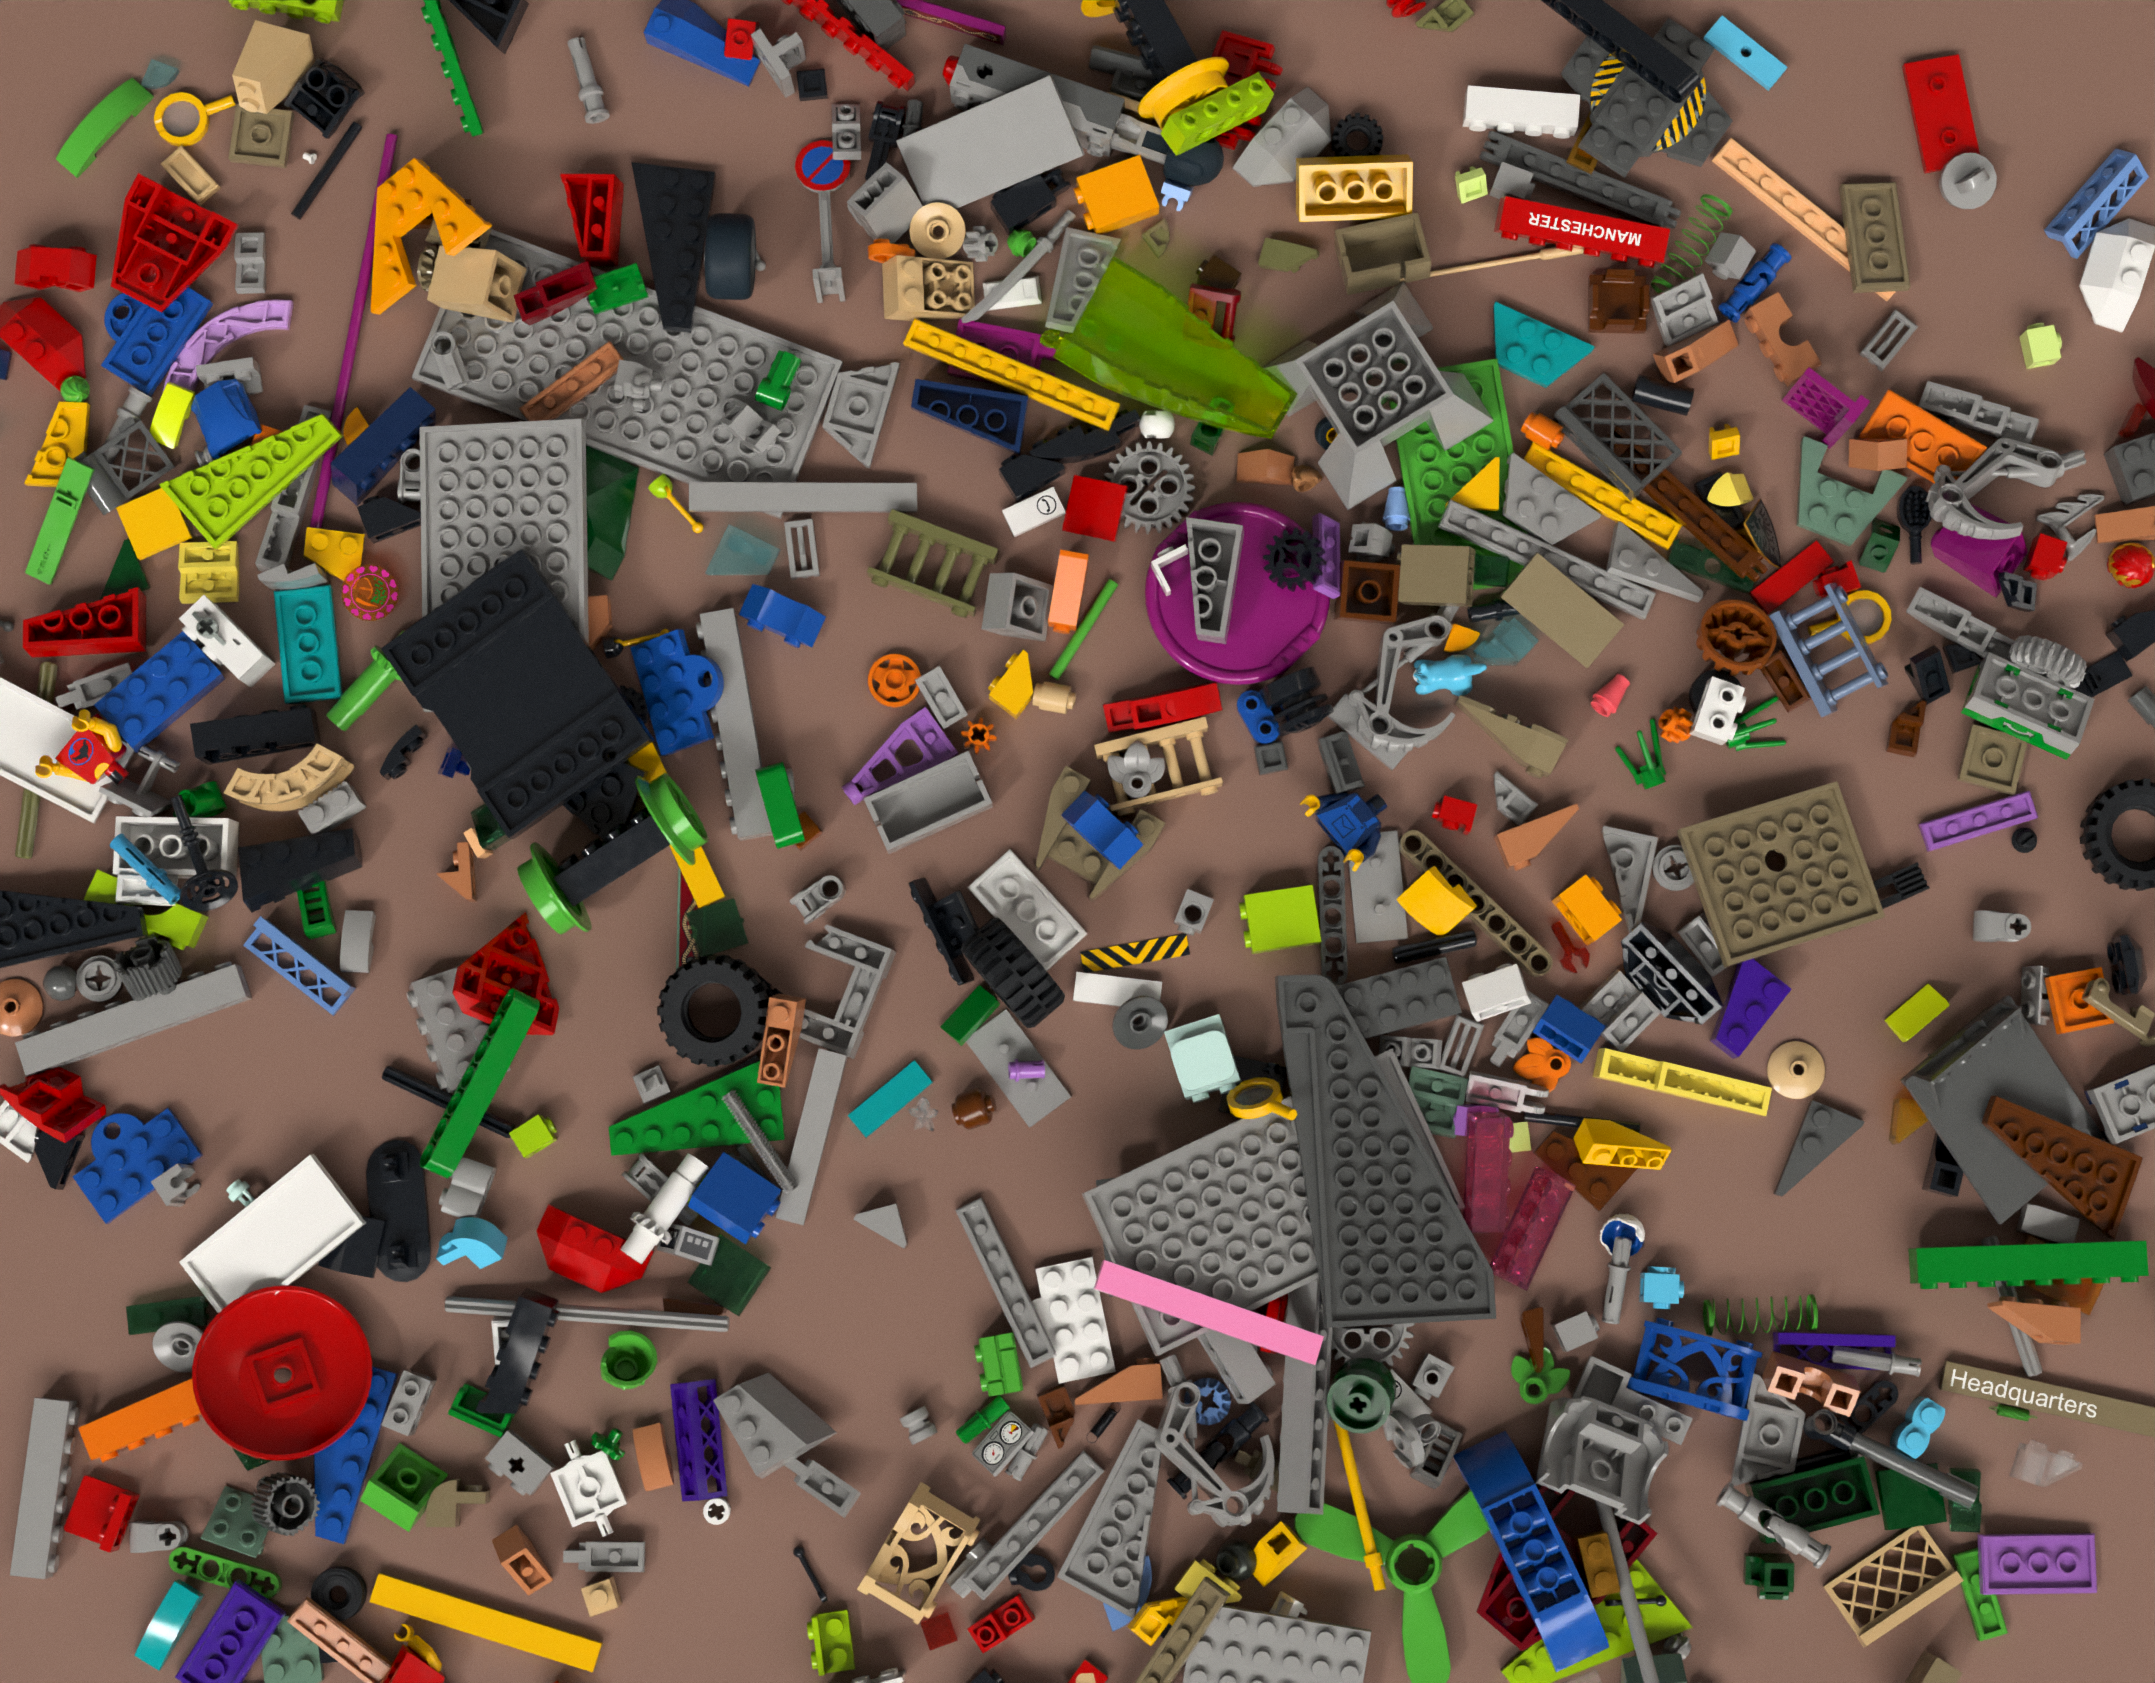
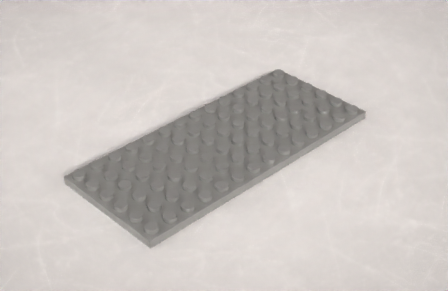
M493 229L485 249L497 250L527 268L522 291L536 286L535 282L581 264L578 261ZM591 267L594 277L607 273ZM646 287L649 298L595 315L590 305L589 297L586 296L570 307L530 326L522 321L518 308L513 323L440 307L411 378L414 381L517 420L527 421L519 410L521 406L610 341L624 360L637 362L653 370V379L663 380L662 392L651 390L650 397L643 399L645 401L643 412L633 410L634 398L631 396H623V399L615 398L614 384L616 374L555 419H584L586 425V446L657 473L665 474L686 484L689 482H796L843 362L697 306L695 307L692 333L663 330L656 291ZM446 331L450 333L458 344L459 352L471 381L465 387L447 390L429 344L430 338L436 332ZM443 340L437 345V351L442 353L447 352L451 348V342ZM779 350L791 353L802 361L791 384V393L783 411L755 401L757 389L762 379L767 377ZM737 400L748 404L763 420L774 424L781 431L776 437L775 444L770 449L764 450L761 455L756 454L743 444L720 422ZM784 512L763 513L781 519Z

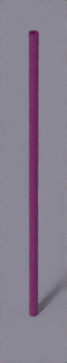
M386 134L333 405L331 422L339 432L341 430L373 266L377 188L390 178L398 138L394 134ZM338 442L324 453L310 523L311 528L321 529L332 476L331 462L335 459Z

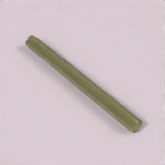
M42 662L40 664L36 696L53 704L58 666L53 662ZM26 788L23 791L15 856L22 859H31L40 796Z

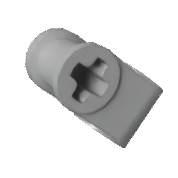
M418 449L406 450L400 459V479L397 492L400 504H405L406 501L421 502L420 467L416 470H411L409 467L410 461L413 458L420 457V450Z
M827 875L812 886L796 894L789 902L798 908L805 918L803 922L807 925L839 902L846 893V887L839 878ZM829 882H836L839 886L838 893L833 897L826 896L824 892L825 885ZM804 901H806L807 904L810 906L811 911L809 910Z
M1987 910L1974 911L1973 941L2017 942L2027 937L2031 931V922L2025 915ZM2015 922L2017 927H2021V931L2016 934L2014 929H2010V925Z
M155 1520L129 1522L130 1553L171 1550L185 1544L189 1537L188 1528L181 1521L156 1522ZM171 1531V1533L176 1534V1539L173 1540L172 1537H168V1532Z

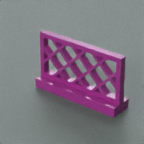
M1810 367L1807 368L1782 399L1784 403L1826 434L1821 443L1828 445V449L1852 426L1870 403L1862 395L1854 402Z

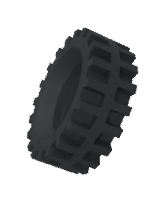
M2145 778L2137 781L2133 779L2127 780L2099 794L2095 798V802L2087 807L2085 812L2088 814L2086 819L2081 821L2080 825L2081 828H2084V834L2079 839L2080 844H2085L2087 852L2083 854L2085 860H2091L2094 865L2091 870L2095 874H2102L2105 877L2104 882L2108 884L2115 883L2120 886L2119 889L2123 890L2136 889V891H2143L2155 888V856L2143 862L2128 860L2120 855L2115 848L2111 834L2114 822L2125 811L2137 809L2146 811L2155 817V783Z

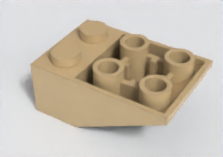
M896 255L882 264L884 319L914 321V318L920 321L962 319L963 316L975 307L973 262Z

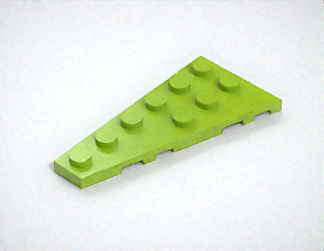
M1636 1560L1629 1568L1636 1598H1656L1658 1595H1663L1667 1600L1666 1604L1662 1607L1656 1604L1638 1605L1649 1644L1693 1628L1640 1562ZM1620 1592L1608 1594L1601 1603L1594 1605L1608 1640L1609 1648L1556 1672L1541 1639L1522 1651L1500 1671L1510 1683H1552L1634 1651L1635 1648L1623 1605L1605 1606L1606 1599H1621Z

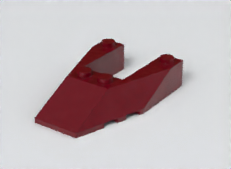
M1539 1484L1537 1485L1552 1519L1556 1517L1575 1494V1491L1570 1489L1559 1493ZM1624 1519L1617 1528L1629 1569L1658 1533L1645 1522L1638 1525ZM1555 1524L1584 1584L1574 1539ZM1499 1551L1476 1612L1516 1647L1524 1651L1542 1638ZM1607 1595L1595 1598L1590 1597L1593 1606L1601 1603Z

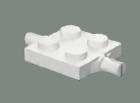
M576 1440L564 1444L571 1461L563 1468L550 1474L572 1527L584 1522L596 1521L602 1537L613 1533L614 1531L607 1516L614 1509L628 1502L609 1456L603 1451L593 1455L582 1456Z

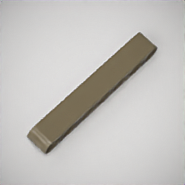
M1410 830L1404 833L1399 840L1400 853L1422 874L1429 870L1426 866V859L1429 857L1437 858L1441 864L1439 872L1446 880L1449 877H1457L1461 881V887L1469 897H1478L1482 901V909L1470 912L1467 917L1516 964L1532 977H1541L1550 971L1553 964L1551 955L1420 831ZM1409 837L1416 838L1420 844L1419 850L1414 852L1408 850L1405 846V839ZM1497 916L1503 921L1501 931H1494L1490 928V917ZM1519 936L1522 938L1524 948L1521 951L1512 949L1510 946L1511 937ZM1533 956H1540L1545 961V968L1542 971H1536L1531 966Z

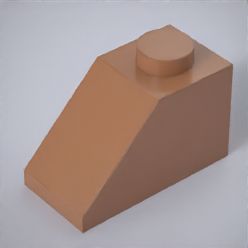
M517 1524L492 1540L501 1565L528 1596L553 1581L552 1575L532 1542Z

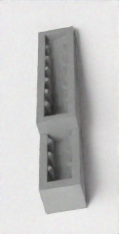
M304 405L298 424L321 414L326 415L331 421L332 412ZM320 458L273 499L270 507L272 514L255 562L259 571L264 572L281 564H285L289 568Z
M818 1048L788 1166V1172H790L796 1184L799 1185L787 1194H784L786 1190L782 1191L781 1204L777 1209L775 1217L777 1219L800 1225L805 1223L848 1059L847 1055Z

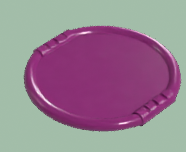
M1225 502L1214 504L1198 511L1194 510L1188 518L1243 525L1244 539L1227 643L1198 640L1196 635L1186 519L1155 548L1151 559L1153 561L1159 558L1157 554L1169 547H1173L1175 550L1186 544L1188 548L1187 555L1160 568L1171 589L1169 596L1166 597L1151 568V562L1147 571L1145 604L1151 627L1157 639L1167 653L1181 666L1210 681L1242 685L1266 681L1279 675L1282 676L1321 638L1320 635L1326 623L1330 607V597L1314 590L1313 584L1309 581L1306 582V590L1304 591L1298 585H1296L1294 592H1291L1287 586L1284 589L1279 588L1277 582L1273 583L1269 579L1271 573H1267L1263 567L1268 565L1269 562H1266L1263 556L1270 555L1271 551L1266 548V545H1275L1276 542L1273 536L1276 535L1280 539L1283 538V530L1285 529L1291 535H1293L1294 528H1298L1302 534L1305 530L1285 514L1255 503ZM1299 542L1291 543L1289 545L1296 546L1299 544ZM1289 553V555L1292 557L1291 560L1293 561V564L1300 567V565L1297 563L1296 556H1293L1291 553ZM1292 574L1289 578L1298 577L1300 575Z

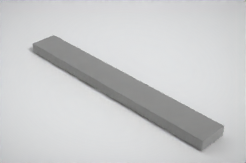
M688 483L689 512L890 513L891 509L902 513L917 512V483Z
M1453 500L1448 501L1438 525L1439 528L1523 566L1537 552L1589 596L1642 620L1646 619L1656 594L1649 589L1622 577L1607 573L1605 569Z

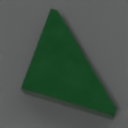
M126 539L123 542L100 600L111 594L119 595L129 592V589L139 587L141 591L151 588L130 539Z

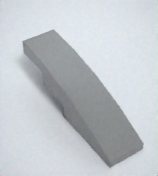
M1927 381L1918 405L1935 416L1941 415L1947 420L1953 417L1955 424L1997 439L2009 438L2028 444L2032 443L2039 424V419L2012 412L2010 407L1985 401L1980 395Z
M1922 587L1918 589L1906 613L1955 644L1969 649L1982 659L1990 652L2007 660L2011 645L2015 642L1996 632L1997 628L1971 616L1972 612Z

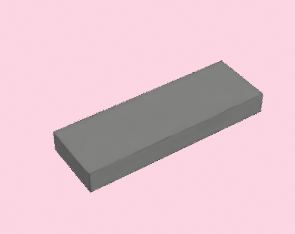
M1345 693L1333 707L1334 712L1327 717L1392 771L1408 752L1398 749L1396 753H1387L1386 747L1379 746L1376 750L1370 748V744L1363 739L1360 732L1357 733L1356 725L1359 715L1356 707L1349 704V695ZM1378 720L1372 722V727L1375 731H1386V727Z

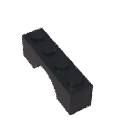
M1935 1132L1922 1190L1948 1197H1958L1964 1172L1937 1132Z

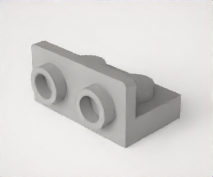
M253 357L196 365L197 377L204 383L205 389L217 381L237 379L243 384L247 395L263 392L260 365Z

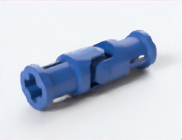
M1772 243L1769 248L1770 251L1765 257L1751 267L1744 278L1733 288L1734 293L1725 303L1722 302L1719 305L1718 309L1730 321L1737 323L1741 318L1742 312L1748 305H1753L1765 289L1774 281L1778 270L1784 263H1788L1791 260V255L1781 245Z

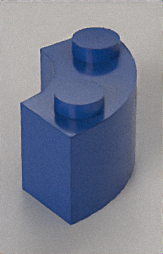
M752 584L738 614L748 620L747 625L760 632L765 628L785 637L784 642L796 648H799L801 644L813 647L826 616L808 605L796 602L772 589Z
M1084 790L1061 816L1089 844L1120 870L1144 845L1136 837L1139 832L1128 821L1123 824L1107 810L1110 805L1100 795L1096 794L1093 797Z

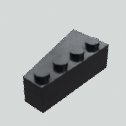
M295 705L290 707L288 711L267 710L258 715H239L228 719L191 723L190 728L195 758L207 765L313 747L316 744L321 745L316 711L307 708V705Z
M353 828L238 847L243 902L251 913L260 910L261 906L274 901V903L284 900L286 899L285 896L299 890L302 892L313 888L312 885L324 880L330 881L363 867L360 840Z

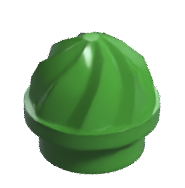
M1014 230L1008 236L1007 244L1013 255L1025 258L1035 248L1036 238L1028 230Z
M75 375L66 378L62 382L60 389L62 397L67 402L85 401L90 390L87 381Z

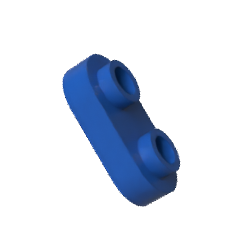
M1250 690L1242 693L1237 701V711L1252 738L1261 745L1273 743L1279 735L1277 732L1279 724L1273 723L1272 718L1274 715L1271 709L1266 708L1259 692ZM1254 700L1257 707L1249 709L1246 706V702ZM1264 724L1269 725L1271 732L1263 734L1260 731V727Z

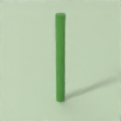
M1108 579L1048 674L1049 676L1059 680L1118 586L1116 582Z

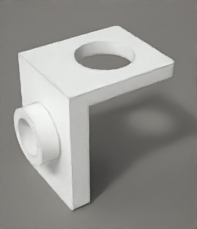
M1186 544L1175 550L1173 547L1166 548L1157 554L1159 558L1151 561V568L1166 597L1171 594V589L1160 568L1187 555L1188 548Z

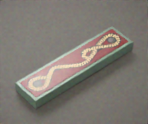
M679 866L676 969L693 959L705 956L707 941V906L698 908Z

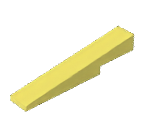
M1607 1048L1598 1049L1593 1077L1761 1116L1767 1115L1772 1091L1770 1087Z

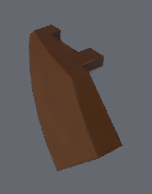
M1922 700L1912 709L1900 714L1891 723L1886 752L1915 757L1918 749L1920 728L1924 723L1927 701Z
M1064 1383L1037 1394L1058 1449L1063 1447L1066 1435L1075 1420V1410Z

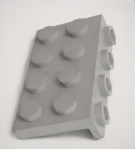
M457 967L411 982L409 986L410 991L406 992L410 1007H416L419 1018L416 1019L421 1035L426 1034L429 1043L426 1046L428 1057L431 1062H436L439 1070L436 1073L440 1089L445 1088L449 1094L453 1093L459 1085L490 1025L462 1013L452 993Z

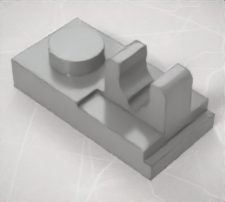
M939 665L915 679L917 686L943 729L968 715Z

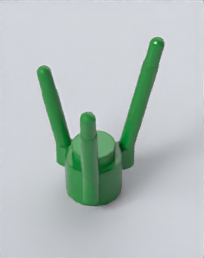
M1777 696L1766 700L1734 719L1733 723L1737 724V729L1733 739H1728L1726 742L1728 749L1735 747L1737 752L1749 748L1775 747L1786 744L1785 740L1746 742V740L1750 739V732L1775 724L1777 722L1776 718L1747 726L1745 723L1740 724L1778 701Z
M1654 718L1650 719V727L1656 762H1652L1641 730L1637 731V736L1647 765L1639 767L1640 774L1619 746L1615 748L1621 760L1633 775L1636 784L1642 783L1644 790L1666 782L1664 777L1666 771L1662 762Z

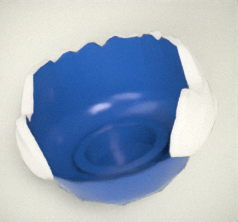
M1616 1214L1610 1217L1600 1230V1241L1610 1255L1613 1253L1614 1241L1617 1236L1631 1239L1630 1256L1639 1252L1644 1244V1227L1633 1215Z

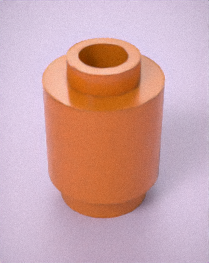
M1531 412L1521 428V432L1526 434V438L1548 451L1552 447L1557 449L1565 436L1562 432L1563 426L1542 413L1536 414Z

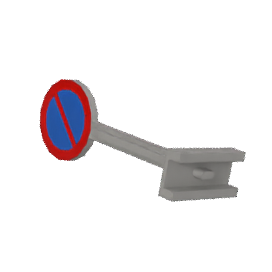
M826 140L809 143L801 149L795 162V171L799 182L808 190L819 194L822 265L820 269H813V282L817 303H823V295L839 294L840 302L846 301L841 267H837L834 264L830 193L845 184L850 176L851 163L850 160H833V143Z

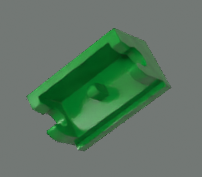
M637 263L595 276L598 289L588 295L595 315L649 298Z
M464 1383L463 1387H460L448 1411V1415L502 1438L509 1429L515 1414L480 1413L476 1411L479 1401L487 1393Z

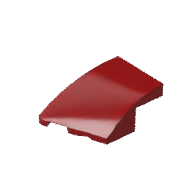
M61 1067L47 1070L42 1074L25 1077L24 1083L7 1087L6 1084L0 1085V1095L18 1113L45 1133L64 1143L106 1114L105 1104L83 1095L81 1076Z

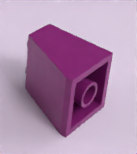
M1971 504L1983 517L1994 522L2011 524ZM1943 527L1941 530L1938 529L1931 539L1934 557L1996 598L2002 591L1998 578L1999 573L2007 572L2013 574L2028 553L2022 532L2020 536L2013 538L1989 540L1963 536L1955 530L1950 531Z

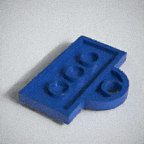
M188 287L161 313L124 293L119 294L109 303L105 312L104 322L106 330L116 341V344L101 366L151 397L173 362L184 349L185 343L194 334L213 306V303ZM121 306H128V316L124 319H117L115 315L116 310Z
M676 629L631 647L661 756H668L713 739L714 735L707 710L713 708L720 700L724 687L723 675L717 663L707 656L690 655L683 629ZM707 671L712 675V683L708 687L703 682V676Z
M170 1108L165 1109L146 1124L136 1116L118 1113L104 1118L96 1126L91 1139V1148L96 1160L74 1175L73 1178L105 1224H109L156 1190L151 1183L152 1180L177 1163L192 1164L203 1154ZM115 1122L120 1126V1134L117 1138L110 1139L106 1134V1129L109 1124Z

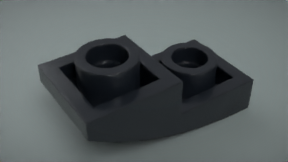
M417 724L398 740L383 762L380 773L387 780L391 778L395 780L405 774L408 770L406 767L411 764L405 754L408 751L410 754L414 753L424 745L423 740L427 736Z

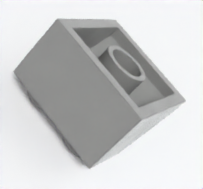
M990 573L981 629L1002 636L1046 641L1054 586L1017 573Z

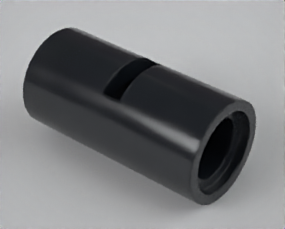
M1639 374L1631 400L1635 403L1687 416L1693 399L1694 388L1671 382L1668 385H1664V380Z

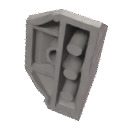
M1309 87L1291 97L1251 140L1232 169L1253 187L1294 182L1296 180V158L1317 157L1331 142L1328 104Z

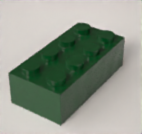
M1854 1455L1745 1484L1748 1497L1750 1495L1781 1514L1787 1523L1798 1525L1809 1533L1880 1514L1866 1460L1861 1455ZM1763 1511L1758 1516V1521L1762 1527L1764 1522L1771 1516ZM1758 1531L1761 1542L1766 1544L1776 1542V1539L1769 1538Z

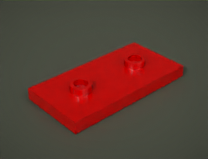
M1959 54L1904 63L1902 69L1924 174L1942 171L1943 166L1952 157L1959 154L1977 153L1980 155Z

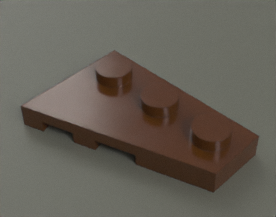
M1554 1131L1533 1152L1598 1212L1638 1169L1584 1164L1575 1141Z

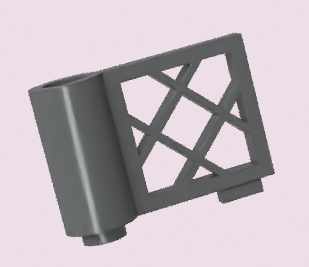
M133 419L129 420L118 428L121 434L90 455H87L84 451L73 458L94 469L86 492L103 515H106L175 467L141 420L137 423ZM138 428L146 437L144 450L127 447L129 435ZM125 438L124 446L115 445ZM149 443L156 452L148 450ZM111 447L123 449L121 466L108 464L102 453ZM127 450L144 453L141 469L124 467ZM147 454L158 455L166 466L158 472L146 471ZM112 468L120 469L119 477ZM123 470L140 473L139 485L130 491L122 483ZM144 474L152 475L143 481Z

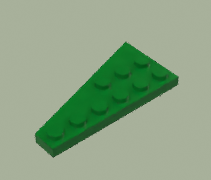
M424 0L425 6L421 7L426 24H432L435 34L431 35L436 51H442L445 61L440 62L446 79L451 77L455 87L450 92L455 105H461L464 116H461L460 120L465 133L471 132L472 137L484 134L474 101L468 92L469 88L466 77L458 64L460 59L446 18L439 10L442 9L440 0Z
M760 1061L609 1126L611 1156L750 1143L752 1139L748 1140L750 1136L746 1137L748 1133L744 1134L746 1130L742 1131L744 1127L740 1128L742 1124L738 1125L740 1121L736 1122L737 1118L734 1119L735 1115L732 1116L733 1112L730 1113L731 1109L728 1110L729 1106L726 1107L727 1103L724 1104L725 1100H722L723 1096L732 1090H736L735 1094L738 1093L737 1097L740 1096L739 1100L742 1099L741 1103L744 1102L743 1106L746 1105L745 1109L748 1108L747 1112L750 1111L749 1115L752 1114L751 1118L754 1117L753 1121L756 1120L755 1124L758 1123L757 1127L760 1126L759 1130H762L761 1133H764L765 1139H768V1141L785 1140L781 1088L757 1083Z

